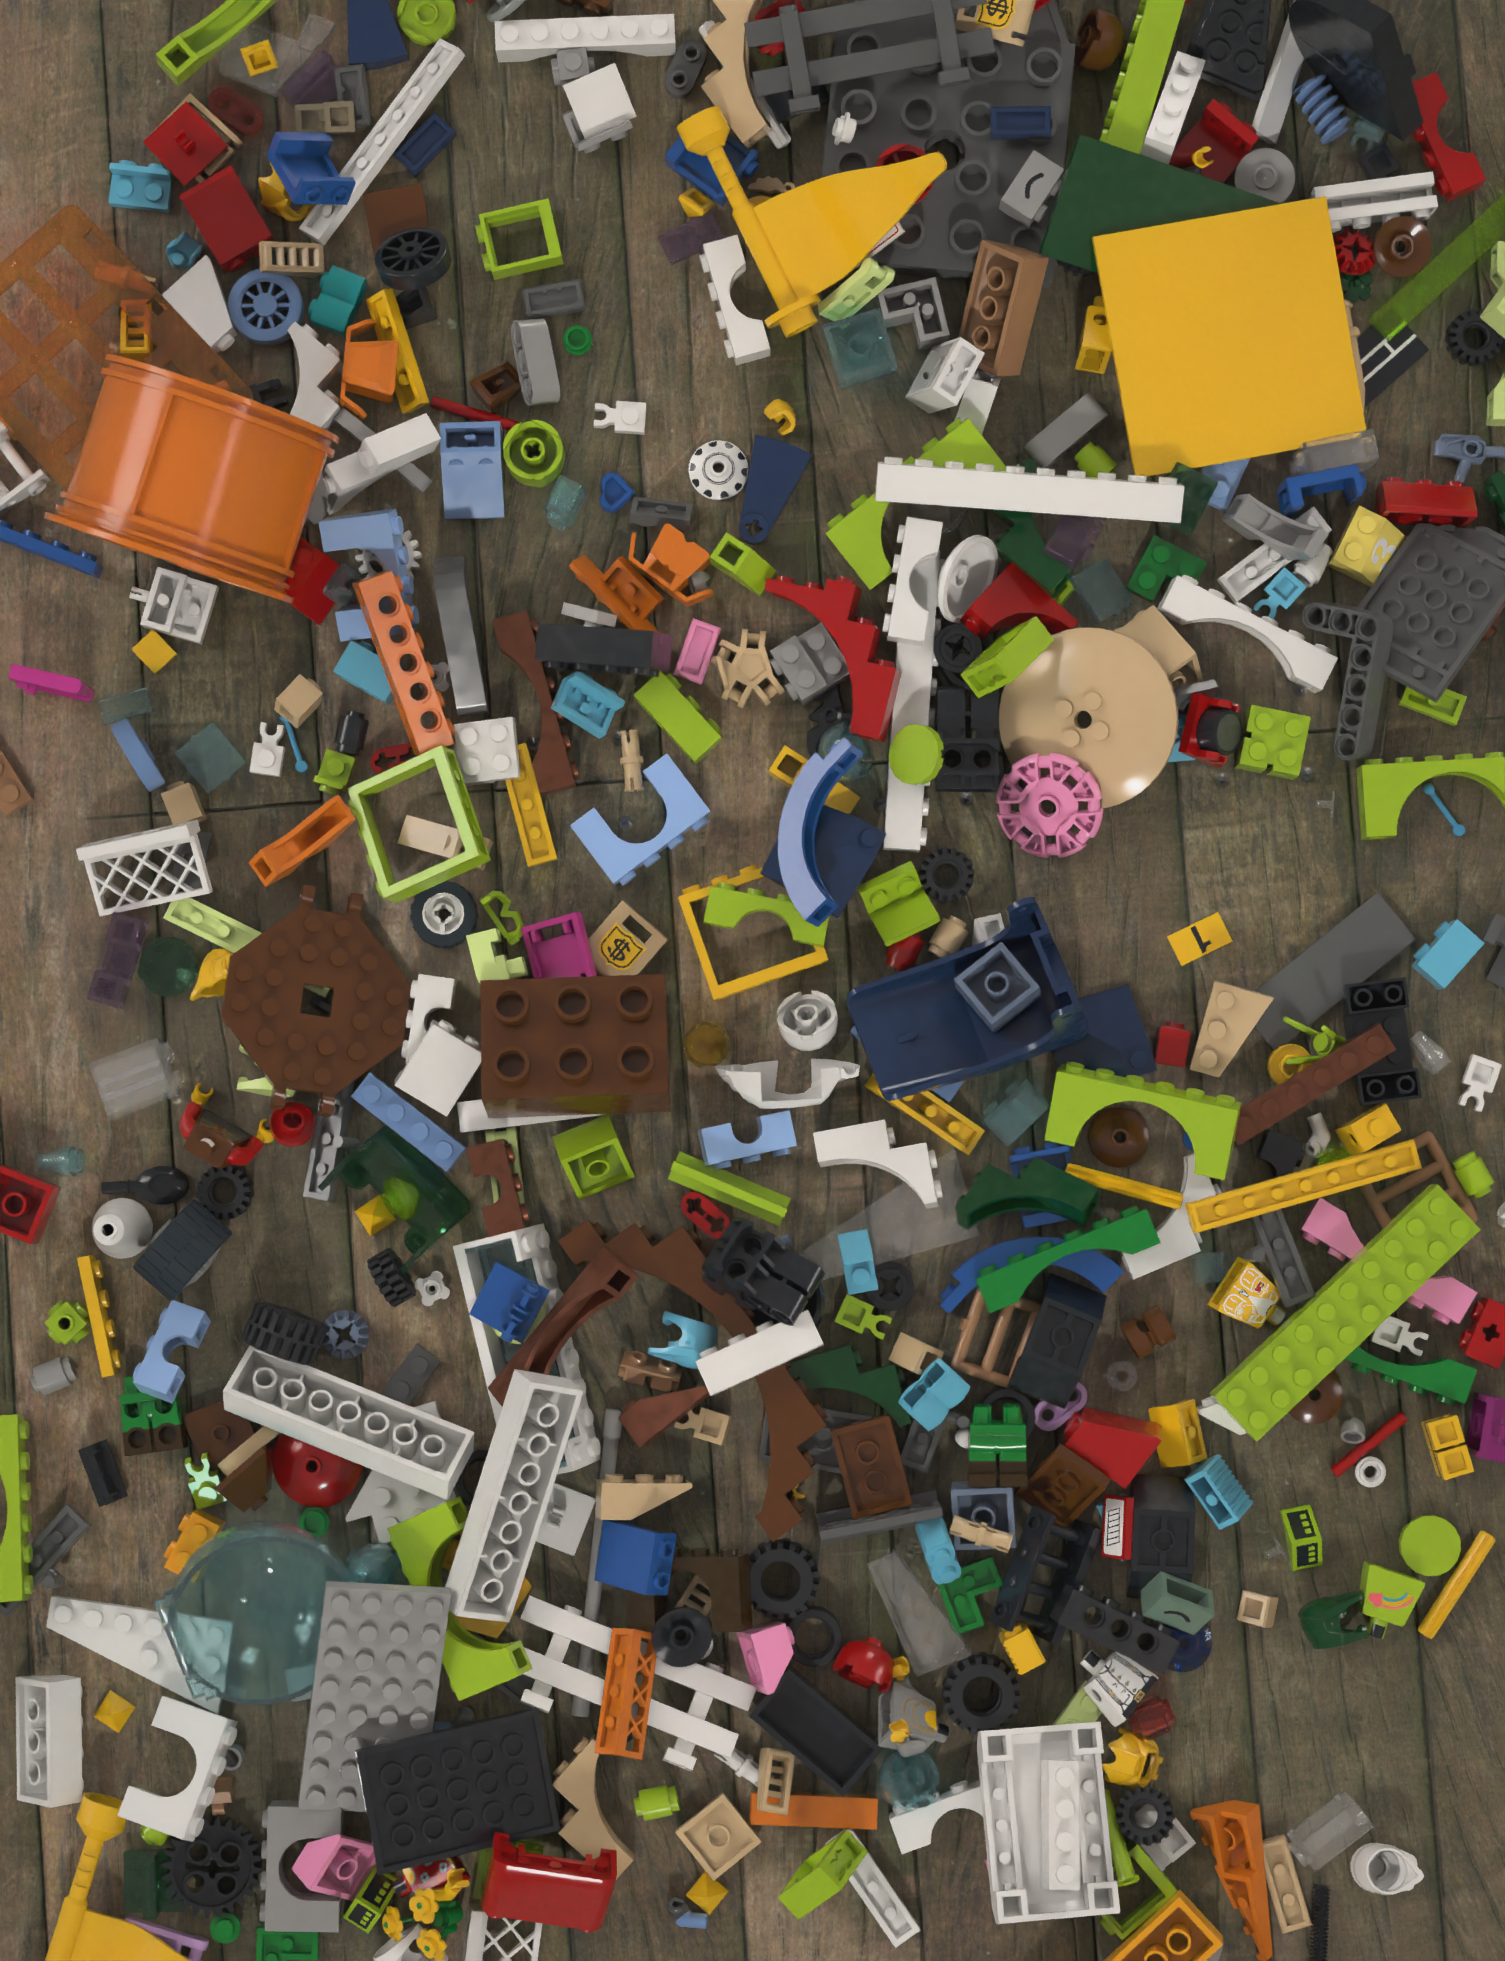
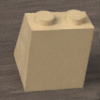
M1154 605L1147 610L1138 612L1133 620L1123 627L1113 630L1134 639L1153 654L1167 673L1173 688L1203 681L1197 653Z

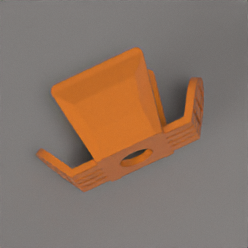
M372 318L348 326L346 331L339 405L361 420H364L367 414L361 407L347 398L345 392L390 404L393 401L398 341L350 342V338L360 335L376 325Z
M667 523L663 526L646 561L642 564L635 559L637 532H632L628 560L644 577L685 607L692 606L714 595L713 589H706L689 597L681 593L689 585L688 578L695 571H704L710 565V555L706 550L695 542H686L684 534Z

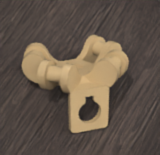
M742 629L740 647L726 640H721L719 643L721 648L717 656L713 655L710 662L717 666L724 687L721 698L725 700L730 698L738 703L737 706L742 709L746 705L752 690L765 706L771 703L770 699L777 693L781 695L785 692L781 684L774 677L765 649L766 631L760 630V634L748 633V629ZM747 645H758V649L747 648ZM731 653L736 654L732 663L728 662ZM766 678L770 684L762 690L758 684ZM737 681L747 686L744 692L735 688Z

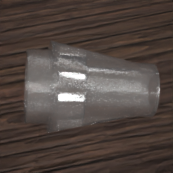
M1423 1030L1409 1039V1043L1414 1049L1424 1071H1428L1432 1076L1452 1062L1447 1056L1449 1053L1428 1037Z

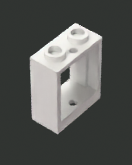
M962 337L933 346L905 398L929 414L956 406L985 353ZM924 373L928 374V379H924Z

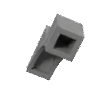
M1250 494L1237 495L1221 519L1247 540H1261L1287 560H1305L1317 557L1324 549V541L1329 534L1321 527L1306 525L1276 512Z

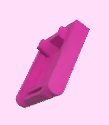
M11 664L8 678L16 683L17 688L24 689L25 693L36 695L37 691L84 702H90L93 699V689L77 678Z
M581 912L570 913L521 928L534 978L597 976ZM562 924L564 934L566 935L544 941L542 929Z

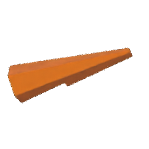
M1230 1800L1192 1809L1190 1817L1192 1820L1197 1819L1204 1834L1201 1840L1204 1846L1209 1845L1216 1860L1214 1868L1233 1908L1239 1909L1245 1922L1243 1930L1246 1935L1251 1934L1258 1949L1256 1953L1257 1959L1261 1961L1269 1960L1273 1956L1259 1804Z

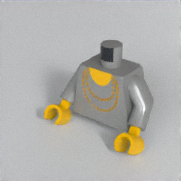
M902 1656L893 1659L895 1665L893 1667V1682L888 1693H882L878 1697V1746L898 1750L901 1756L909 1757L923 1753L934 1741L944 1743L949 1734V1727L936 1721V1704L934 1701L922 1696L911 1685L907 1675L910 1672L909 1662L906 1657Z

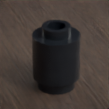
M347 710L346 715H340L334 739L336 744L335 751L359 756L360 749H364L370 722L364 719L365 714Z

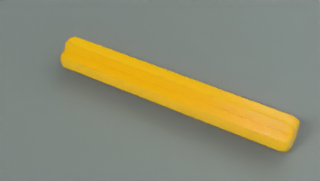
M1068 1163L1065 1172L1100 1189L1174 1209H1180L1183 1203L1184 1195L1179 1192Z
M1486 1531L1479 1532L1418 1627V1631L1429 1639L1434 1638L1494 1545L1496 1539Z

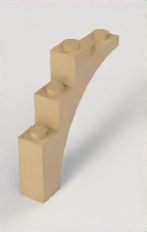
M713 0L727 20L723 23L717 22L707 31L708 35L703 39L724 68L720 71L719 69L712 71L705 78V83L701 85V88L712 103L720 107L727 123L741 142L749 149L772 131L758 107L752 89L749 70V48L744 23L755 21L763 0Z

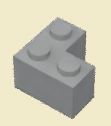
M936 277L883 289L876 295V304L882 329L912 322L919 351L932 348L949 340L950 334Z

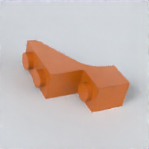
M337 795L328 800L286 835L260 849L249 861V865L264 886L267 887L290 875L305 859L330 847L356 819L351 813L350 808Z

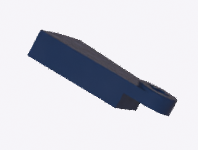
M347 0L349 65L364 64L366 70H372L409 60L387 0Z
M755 435L739 524V535L745 543L759 545L766 540L812 460V454L787 442ZM753 522H758L762 533H756L754 537L749 536V530L745 527L747 525L752 526Z

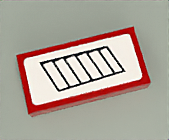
M1104 1494L1101 1556L1131 1560L1134 1497Z

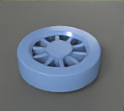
M255 269L240 277L232 287L228 298V312L236 330L246 340L257 345L273 346L291 338L287 330L295 321L301 326L305 313V304L298 286L288 275L260 272V269ZM260 282H271L267 293H264ZM254 284L257 285L259 291L257 296L247 291ZM278 285L283 290L274 296L276 287ZM245 295L252 300L253 304H242L243 296ZM288 297L289 303H280L282 300ZM242 311L254 312L245 318ZM280 311H288V314H287V316L285 317V316H283L282 314H280L279 312H280ZM259 318L257 327L251 325V323ZM278 318L282 323L275 327L273 320ZM266 321H269L271 328L263 329Z
M124 718L112 725L111 731L146 789L151 792L165 784L166 781L154 762L155 757L145 740L143 738L140 739L129 719Z

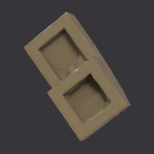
M354 101L295 105L296 132L329 133L330 135L356 132Z

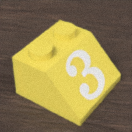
M1359 505L1352 513L1327 566L1372 587L1407 537L1389 520Z

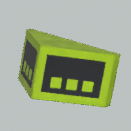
M1311 1505L1280 1510L1292 1571L1323 1565L1322 1537Z
M375 1865L343 1918L369 1934L394 1895L395 1890L392 1883L398 1877L392 1873L378 1875Z

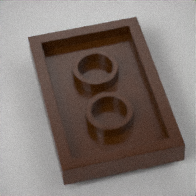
M890 1414L830 1429L853 1519L913 1504Z
M1060 1443L1028 1476V1487H1018L1015 1495L1030 1506H1038L1056 1515L1054 1523L1068 1527L1107 1488L1111 1479Z

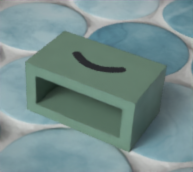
M1160 1571L1141 1590L1142 1616L1194 1635L1215 1616L1212 1590Z

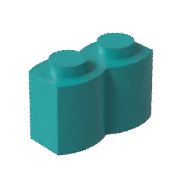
M332 265L329 272L325 271L319 284L322 292L318 299L314 298L308 310V316H311L310 321L312 325L346 339L347 327L353 325L356 313L368 287L366 278Z

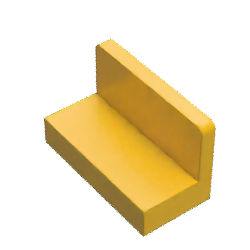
M1195 1399L1149 1408L1150 1421L1156 1422L1161 1426L1162 1441L1157 1447V1453L1162 1468L1187 1466L1208 1459Z

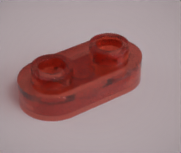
M218 87L210 93L208 105L215 117L245 136H254L262 130L264 117L256 105L228 87ZM227 101L230 103L227 109L220 108L222 102ZM247 118H254L252 125L244 124Z

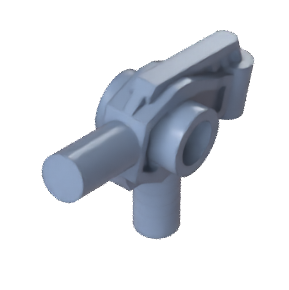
M1442 434L1437 441H1434L1433 457H1445L1459 461L1454 481L1462 482L1465 485L1471 465H1481L1485 458L1505 459V446H1486V442L1476 435Z

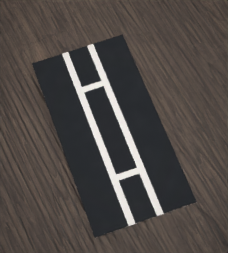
M1392 309L1357 338L1365 385L1364 408L1429 351Z

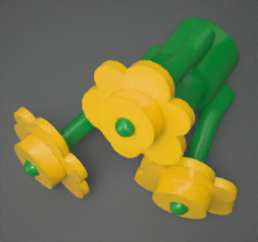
M418 1888L415 1896L409 1901L410 1910L414 1912L413 1915L400 1918V1912L397 1907H386V1914H384L382 1919L383 1929L396 1942L402 1938L403 1924L422 1921L425 1924L433 1923L436 1927L444 1928L440 1933L436 1929L428 1931L423 1928L419 1933L420 1937L417 1938L416 1943L428 1959L434 1958L437 1961H442L445 1958L444 1950L447 1948V1945L443 1939L449 1934L458 1931L457 1924L463 1918V1909L455 1898L452 1901H435L436 1892L433 1889L428 1888L424 1890L423 1888Z

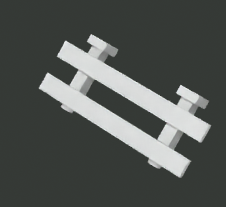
M529 1595L520 1619L554 1634L545 1656L524 1647L533 1669L523 1675L535 1679L531 1691L528 1689L524 1690L520 1703L533 1708L537 1707L538 1710L548 1714L554 1701L548 1698L553 1686L601 1706L605 1680L564 1664L562 1661L571 1640L608 1655L612 1629L581 1617L582 1611L569 1605H565L564 1609ZM643 1641L640 1644L642 1656L646 1654L648 1644ZM657 1657L654 1674L695 1690L687 1713L653 1699L650 1701L647 1725L677 1737L674 1748L667 1747L662 1760L692 1771L697 1758L691 1756L695 1745L730 1758L739 1734L705 1721L713 1698L748 1711L757 1688L722 1674L723 1668L709 1662L706 1663V1666L694 1663L686 1667H673ZM636 1701L632 1704L631 1708L633 1719L638 1715L639 1707Z

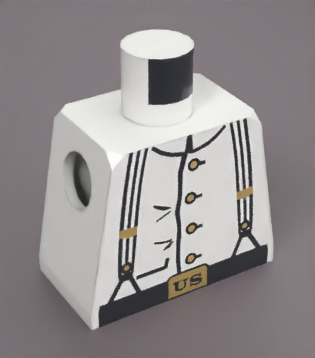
M1090 1650L1080 1662L1092 1674V1677L1083 1687L1084 1691L1114 1727L1126 1721L1158 1679L1155 1674L1116 1651L1103 1660L1093 1650Z

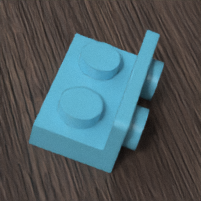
M119 160V163H110L109 170L112 173L108 201L110 206L170 213L174 177L164 165L151 163L148 164V167L137 166L135 162L129 160Z

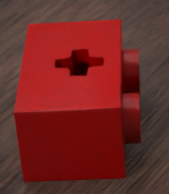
M1482 1297L1480 1302L1476 1301L1471 1310L1470 1318H1473L1469 1329H1464L1459 1338L1458 1346H1461L1458 1353L1492 1368L1499 1369L1505 1356V1305ZM1484 1327H1488L1491 1331H1493V1335L1491 1337L1486 1336V1334L1482 1332Z

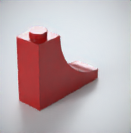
M1012 562L974 601L960 619L981 640L998 629L1018 626L1037 616L1051 635L1074 629L1079 623Z

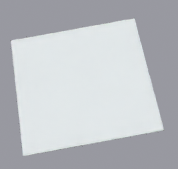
M615 63L563 85L584 139L637 117Z

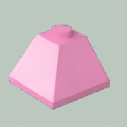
M778 1621L752 1626V1628L743 1632H736L750 1683L757 1688L756 1691L767 1695L774 1693L794 1654L792 1645L795 1643L792 1630L789 1626L786 1627L785 1623Z
M341 1834L308 1842L293 1865L292 1870L309 1890L353 1901L376 1864L373 1846L370 1842Z

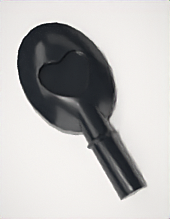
M157 1166L147 1169L135 1181L101 1183L102 1194L137 1193L142 1200L156 1205L177 1202L186 1195L189 1189L187 1176L181 1170L170 1166Z

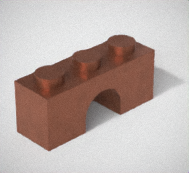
M499 1139L467 1147L473 1176L491 1175L500 1182L502 1188L501 1196L497 1202L481 1207L488 1237L526 1228L525 1221H529L530 1218L526 1203L520 1204L518 1192L522 1191V1184L519 1174H513L510 1162L515 1161V1156L511 1143L506 1144L505 1139Z

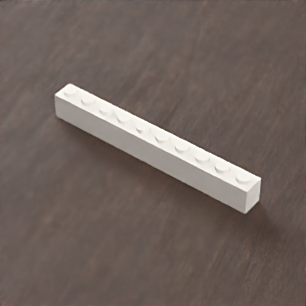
M884 457V462L877 463L875 501L1181 523L1184 486L1177 484V478L1159 477L1158 482L1146 481L1147 476L1128 475V480L1116 479V474L1104 472H1098V477L1094 478L1085 477V471L1067 470L1066 476L1055 475V469L1037 468V473L1024 472L1025 467L1006 466V471L994 470V465L982 463H976V469L963 468V462L945 461L944 467L933 466V460L915 459V464H903V458Z
M940 550L938 551L937 558L929 559L919 564L909 579V587L914 600L922 608L929 611L923 646L898 642L896 644L895 668L902 674L892 710L890 746L895 735L905 726L912 724L934 726L935 708H930V696H936L937 678H932V666L938 667L933 648L934 636L937 637L941 630V619L936 618V607H939L937 586L938 577L945 562V559H940ZM888 762L884 833H886L883 841V850L919 853L920 846H926L927 828L922 827V816H928L929 798H924V786H930V782L922 785L903 783L895 777L890 767V762Z

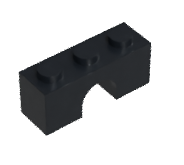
M1268 1129L1264 1131L1254 1158L1264 1161L1270 1166L1272 1178L1293 1173L1295 1166L1300 1167L1304 1159L1305 1151L1302 1150L1304 1143Z

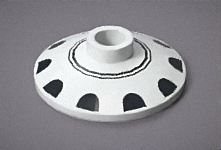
M716 440L705 443L695 451L690 460V481L693 487L706 498L712 500L729 499L739 493L747 481L748 463L746 457L737 446L730 442ZM716 463H721L724 466V470L717 473L713 470V466Z

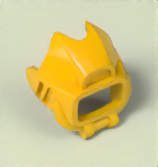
M270 162L273 170L272 175L258 178L263 199L260 204L268 211L282 216L287 221L296 222L307 218L316 204H304L298 211H294L289 205L292 200Z
M1119 1727L1118 1732L1122 1733L1123 1736L1108 1744V1747L1116 1755V1760L1110 1764H1102V1768L1107 1774L1104 1775L1103 1779L1117 1785L1129 1786L1131 1790H1135V1787L1139 1786L1145 1788L1152 1779L1157 1780V1771L1164 1758L1159 1756V1748L1154 1740L1144 1738L1131 1730ZM1150 1753L1151 1758L1145 1776L1141 1777L1147 1756Z

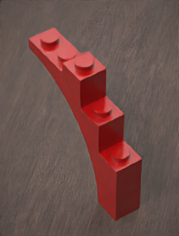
M778 575L776 580L767 578L764 588L766 592L772 596L793 602L812 613L825 625L836 640L847 663L852 683L853 713L850 733L855 737L885 743L902 673L897 668H894L895 663L877 659V662L874 663L882 631L874 626V621L857 617L856 622H854L862 592L854 584L855 580L843 576H837L836 580L827 579L825 589L822 590V585L813 582H806L805 586L794 584V579Z

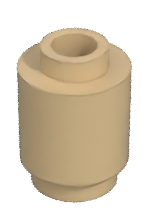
M952 915L949 919L943 917L929 941L931 945L927 951L938 958L958 952L969 934L964 929L967 924Z

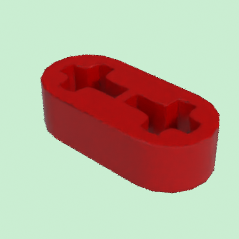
M410 742L376 750L370 759L372 770L377 775L384 772L381 766H376V763L381 761L382 755H385L387 759L397 758V762L388 764V770L408 761H401V757L410 755V750L412 749Z
M690 1192L683 1197L681 1201L683 1214L708 1236L719 1239L724 1231L717 1230L715 1233L711 1232L712 1224L705 1218L708 1214L716 1220L722 1217L725 1220L723 1226L727 1228L730 1224L729 1217L699 1192ZM697 1197L702 1200L700 1207L706 1213L703 1216L697 1211L689 1213L687 1211L689 1205L686 1202L688 1198L695 1200Z

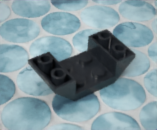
M1406 977L1344 985L1343 1023L1346 1042L1372 1025L1380 1023L1396 1048L1389 1055L1351 1077L1361 1106L1422 1098L1418 1068H1413L1405 1014V1008L1410 1007Z
M1050 1273L1039 1300L1041 1305L1022 1355L1016 1361L1007 1386L1065 1409L1081 1378L1103 1318L1107 1296Z
M1136 1474L1132 1479L1130 1497H1134L1132 1558L1130 1566H1127L1126 1597L1141 1598V1590L1160 1571L1188 1582L1192 1581L1196 1510L1194 1493L1184 1480L1186 1477Z

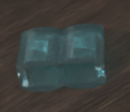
M562 475L558 476L543 508L546 512L545 516L549 520V525L561 531H564L565 528L572 529L587 498L584 486Z
M1016 1079L1004 1090L1007 1096L1000 1103L994 1100L982 1111L985 1117L981 1122L1005 1147L1010 1146L1051 1106L1027 1079L1021 1083Z

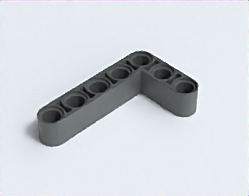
M464 553L437 557L434 561V587L458 717L488 712V702L468 593L469 573L466 556Z
M1333 602L1310 603L1304 608L1302 613V620L1307 628L1352 638L1334 741V751L1338 758L1342 760L1364 759L1370 755L1373 748L1386 675L1383 667L1385 662L1388 664L1394 623L1389 615L1377 611ZM1321 610H1322V612H1323V620H1322V621H1321V619H1320V612H1321ZM1347 616L1349 617V620H1350V623H1349V626H1348V627H1347V625H1346V617H1347ZM1373 621H1374L1375 624H1376V631H1375V633L1373 632V629H1372ZM1368 651L1371 655L1370 663L1367 660ZM1363 681H1364V683H1365V685H1366L1365 692H1363V690H1362V682H1363ZM1358 711H1359V713H1360V721H1359V722H1358V720H1357V712H1358ZM1352 741H1354V743H1355V751H1354V752H1353V750H1352V748H1351V743H1352Z

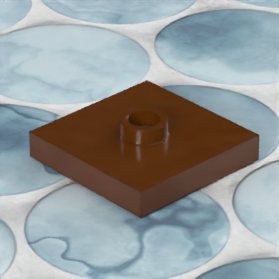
M223 1399L182 1416L201 1466L203 1465L201 1460L202 1454L208 1452L210 1457L209 1470L217 1468V1465L256 1433L251 1420L224 1410Z

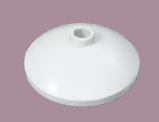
M982 535L968 537L952 550L944 562L938 580L937 600L942 615L948 621L962 624L960 619L967 609L996 579L998 553L991 539Z

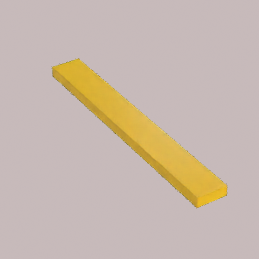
M1409 1139L1185 1203L1192 1232L1199 1233L1422 1169L1415 1141L1414 1139Z

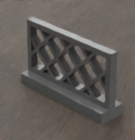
M931 1489L911 1493L912 1505L858 1519H853L850 1506L816 1512L822 1544L915 1526L918 1521L943 1517L936 1490Z

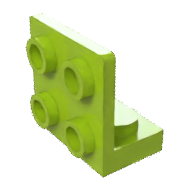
M911 861L857 887L866 912L886 946L899 942L941 921L936 909L925 893Z

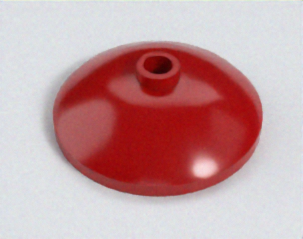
M283 1433L278 1438L273 1450L272 1468L279 1487L290 1499L307 1507L323 1508L339 1503L355 1489L362 1475V1465ZM310 1460L318 1464L317 1470L309 1468L308 1463Z

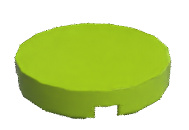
M453 0L399 1L397 9L399 26L404 35L412 42L424 46L435 45L440 38L443 40L447 39L454 30L457 14Z
M912 724L902 728L891 742L889 751L890 767L895 777L903 783L912 785L926 784L935 778L942 767L944 759L941 758V750H944V746L939 734L931 727L919 724Z
M1433 1514L1419 1515L1413 1518L1404 1526L1398 1540L1399 1553L1405 1564L1414 1572L1424 1576H1439L1449 1571L1458 1561L1461 1552L1460 1537L1455 1527L1446 1519Z

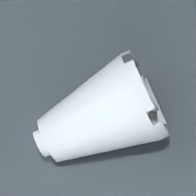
M117 1198L106 1202L98 1209L92 1222V1235L96 1245L102 1252L114 1258L123 1259L137 1255L147 1247L152 1238V1219L147 1209L133 1199Z

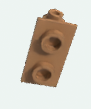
M625 1351L618 1376L623 1377V1381L644 1386L646 1376L652 1378L649 1388L670 1393V1391L677 1392L683 1366L668 1360L648 1357L639 1351Z

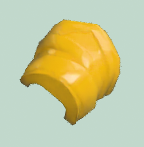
M776 399L764 409L763 413L769 419H774L777 423L785 418V423L777 430L781 435H786L793 431L796 425L795 413L787 402Z

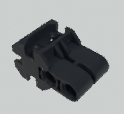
M937 686L936 732L939 734L944 746V750H941V758L947 753H955L959 757L960 763L958 766L951 768L945 765L943 761L942 767L934 779L935 792L995 793L999 782L998 689L978 698L970 688L969 711H965V687ZM965 719H969L968 738H966ZM978 753L986 754L990 760L989 766L986 768L976 766L974 756Z
M739 1217L732 1219L702 1265V1271L705 1272L702 1276V1281L714 1292L721 1296L726 1292L735 1297V1304L744 1309H758L788 1326L794 1325L808 1303L807 1299L812 1297L825 1276V1272L818 1265L788 1249L775 1234L766 1231L765 1235L754 1230L753 1222ZM753 1248L759 1250V1253L755 1255H750L746 1253L748 1251H752ZM740 1272L743 1274L741 1276H737L736 1279H732L729 1276L731 1273Z

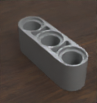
M544 319L513 321L511 324V340L525 404L527 406L558 403L560 399V385L546 321Z
M1088 392L1030 440L1024 449L1041 468H1049L1103 423L1109 414L1096 398Z

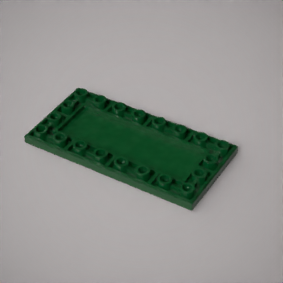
M1078 134L1039 254L1098 273L1092 237L1282 203Z

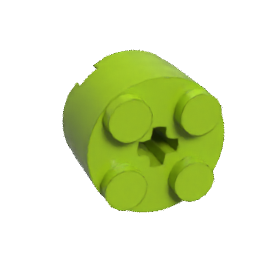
M541 420L521 422L513 426L505 436L503 442L504 460L508 471L518 482L532 487H544L559 476L565 463V451L558 432L550 424ZM538 449L540 455L530 458L529 450L535 452Z

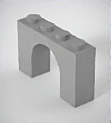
M272 1800L268 1805V1809L263 1810L262 1827L267 1828V1840L262 1841L261 1857L266 1859V1871L261 1873L260 1886L261 1890H266L265 1902H261L260 1921L265 1922V1931L339 1933L343 1925V1898L327 1894L305 1893L296 1889L288 1881L284 1873L283 1857L286 1849L298 1840L326 1838L336 1834L343 1835L345 1833V1811H342L341 1807L333 1810L298 1809V1801Z

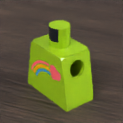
M1364 1561L1360 1582V1590H1362L1364 1598L1358 1601L1357 1610L1362 1614L1370 1616L1367 1626L1369 1635L1383 1639L1388 1623L1403 1627L1425 1587V1582L1418 1578Z

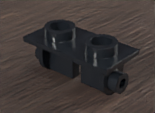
M107 1439L78 1450L99 1507L128 1496Z

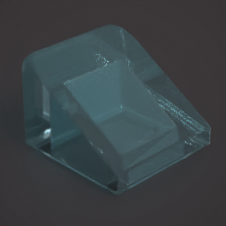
M341 563L324 587L323 594L340 607L357 604L358 599L352 583L364 578L345 563Z

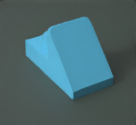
M864 1229L837 1234L848 1295L878 1290L868 1230Z

